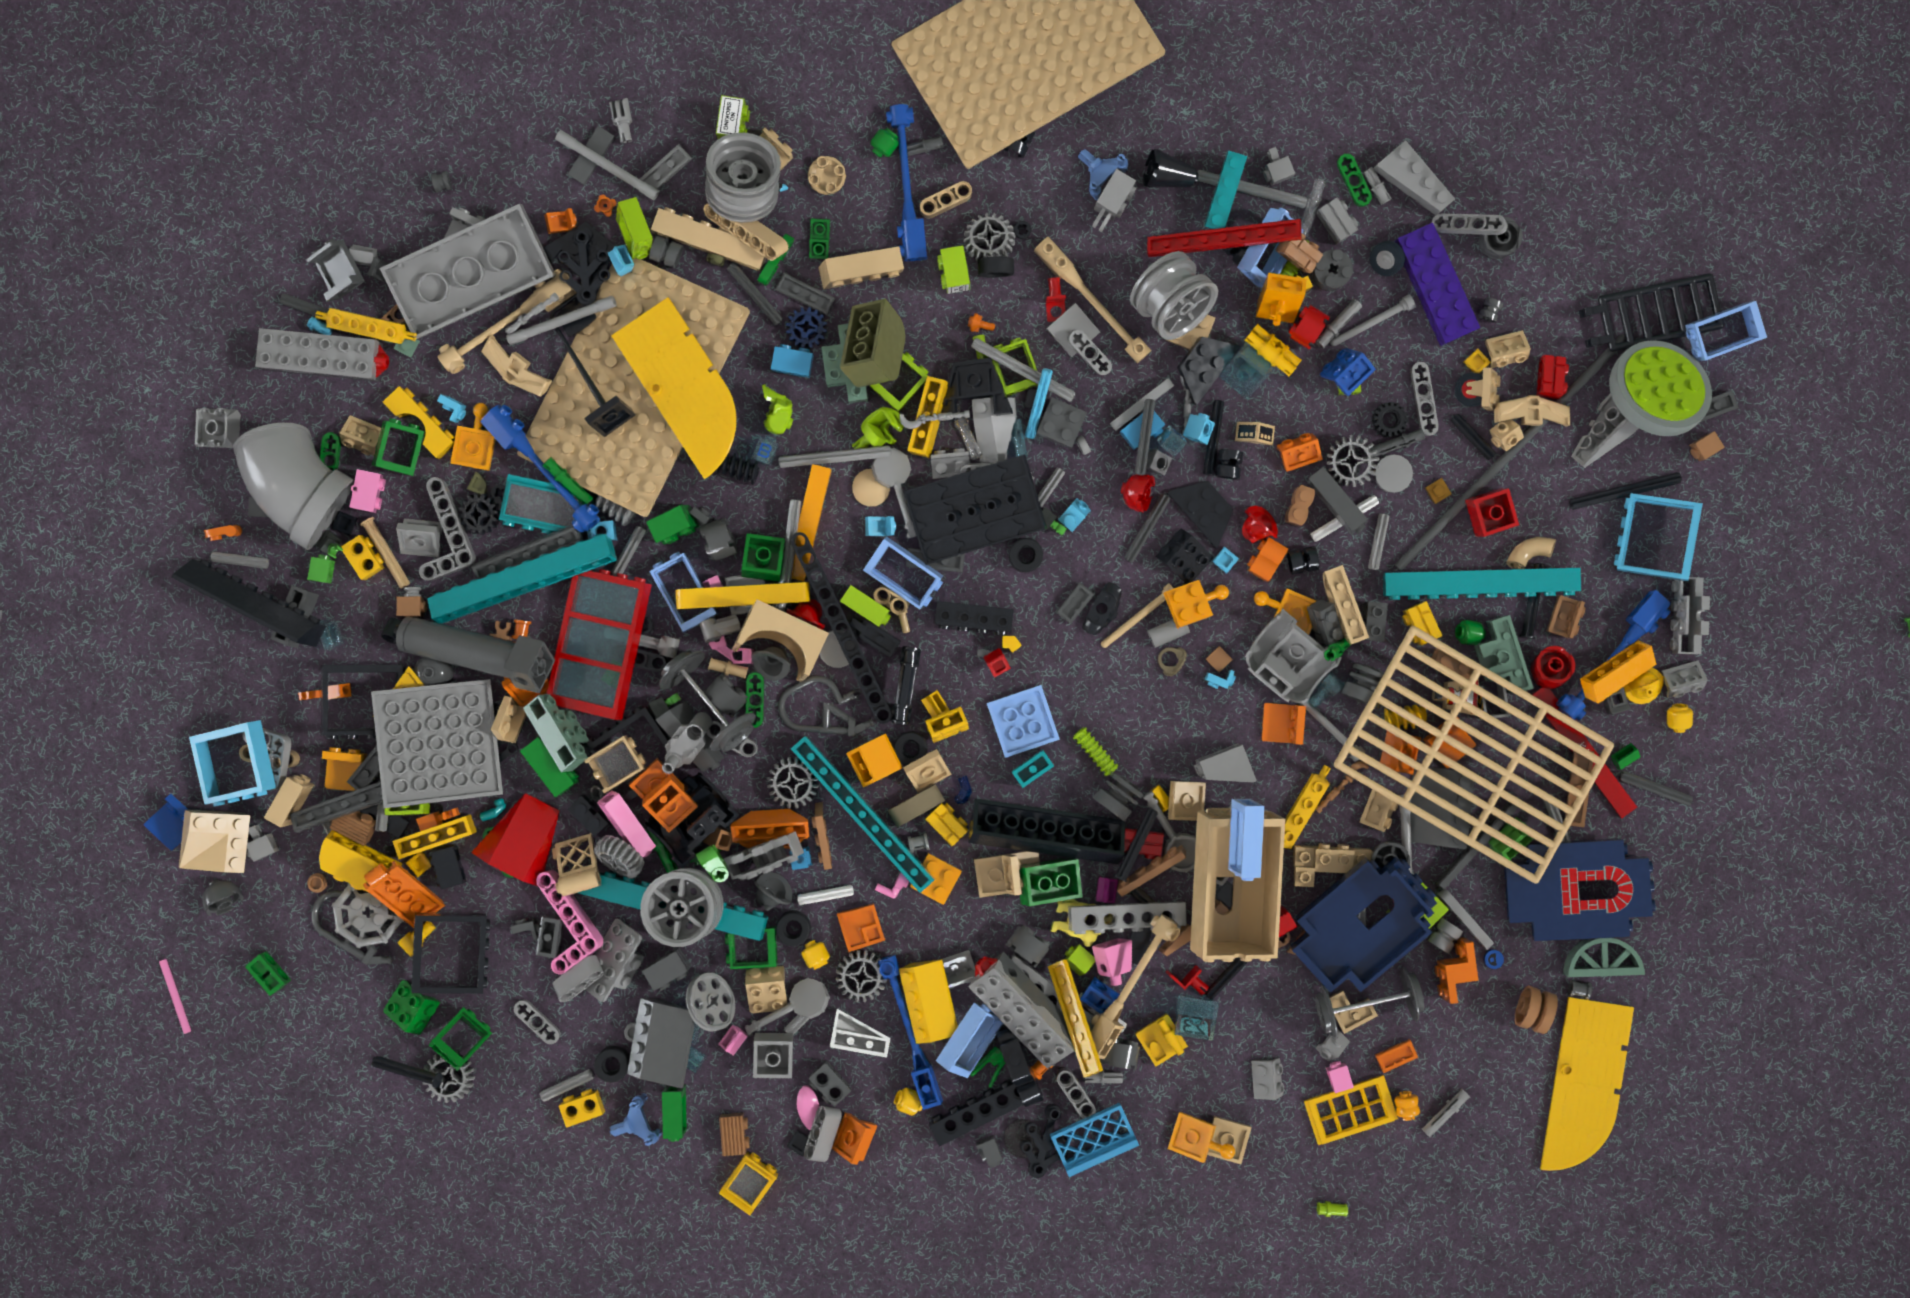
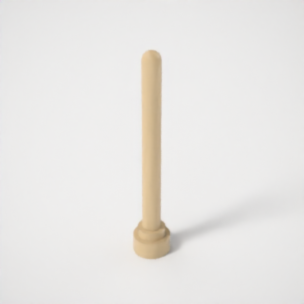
M1170 583L1163 587L1164 590L1161 591V595L1101 642V646L1103 648L1108 647L1166 600L1163 593L1174 589Z

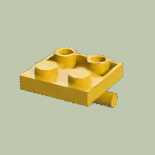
M1167 1013L1135 1033L1155 1067L1175 1054L1181 1055L1184 1053L1183 1049L1188 1047L1181 1034L1177 1033V1028Z

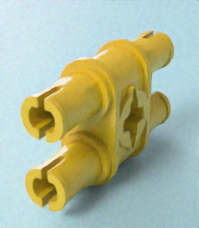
M1259 324L1253 328L1244 340L1257 350L1258 356L1261 355L1272 367L1276 366L1288 377L1302 361V359L1289 350V345H1285L1275 337V334H1270Z

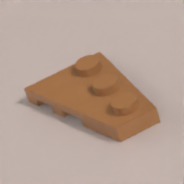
M823 802L815 803V817H812L813 828H817L818 834H815L816 846H820L821 852H818L819 863H823L824 870L832 869V859L828 836H826L825 818L823 819Z

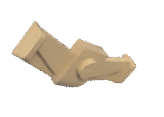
M493 335L489 336L481 352L499 372L502 379L510 385H515L539 397L547 392L552 380L528 371L527 369L531 364L528 360L517 352H513L509 356L496 341Z
M1528 395L1527 397L1497 403L1494 409V422L1498 423L1521 418V425L1540 426L1543 424V419L1568 427L1570 426V407L1536 395Z

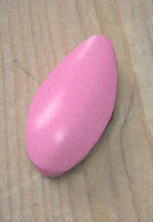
M805 1085L799 1090L797 1096V1110L805 1127L811 1130L819 1108V1102L814 1090L810 1086Z

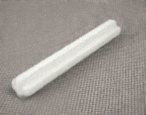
M1373 495L1356 506L1362 513H1365L1378 505L1379 501ZM1335 518L1313 531L1310 535L1317 542L1343 525Z

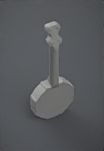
M891 448V456L875 458L871 468L875 481L887 488L893 487L895 489L905 521L906 538L909 539L917 535L901 485L905 483L912 469L908 456L900 450Z
M1150 791L1143 796V799L1148 801V807L1158 812L1157 818L1169 836L1164 846L1163 856L1172 847L1182 845L1186 850V858L1170 868L1187 873L1194 869L1196 837L1187 833L1179 832L1176 834L1157 804L1158 800L1153 798L1154 793Z
M810 978L798 982L792 989L789 998L790 1004L758 1021L753 1020L750 1026L746 1025L747 1035L752 1036L754 1031H760L761 1027L793 1010L794 1013L810 1019L824 1013L830 999L825 984Z

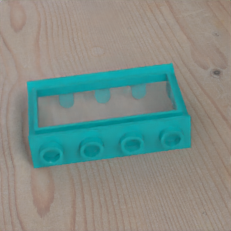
M508 474L499 520L503 521L502 525L514 527V524H520L522 529L533 531L534 527L540 528L541 533L550 534L553 531L556 532L572 525L574 520L572 515L575 510L551 483Z

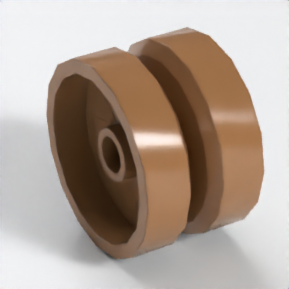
M1526 986L1520 995L1515 1010V1024L1525 1029L1531 1027L1534 1032L1540 1034L1547 1033L1556 1015L1557 995L1548 991L1541 993L1538 988Z

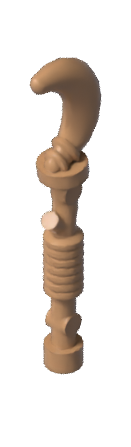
M1357 761L1350 768L1357 771L1359 768L1368 769L1369 766L1363 761ZM1345 775L1346 779H1343L1339 786L1335 787L1326 796L1327 798L1321 801L1319 806L1317 805L1315 810L1320 814L1323 811L1322 809L1330 801H1333L1341 793V790L1345 789L1344 786L1348 782H1353L1354 778Z

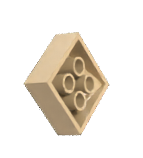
M185 810L179 868L244 873L250 815L242 812Z

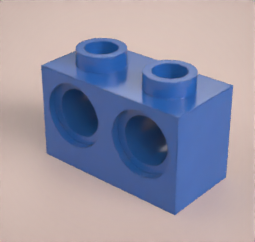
M1093 977L1080 1000L1101 1014L1120 994L1096 977Z

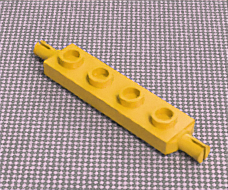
M329 308L328 313L317 311V315H315L316 319L326 320V327L384 341L402 344L405 339L415 341L417 338L414 337L417 336V333L406 331L405 324L344 310Z
M1324 765L1319 774H1311L1286 816L1284 848L1292 849L1329 787L1330 783L1325 779L1331 770L1328 766Z

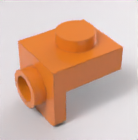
M572 208L544 215L548 234L569 232L575 228L577 223L576 215L573 213Z

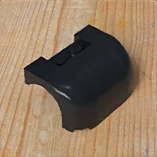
M698 772V774L692 777L688 775L681 781L684 784V791L688 795L702 784L715 796L727 814V817L709 834L713 833L719 825L726 828L739 816L727 797L702 773ZM652 815L649 821L645 822V827L666 846L673 856L672 860L682 869L696 856L694 849L702 841L699 843L687 833V826L683 821L671 832H668Z

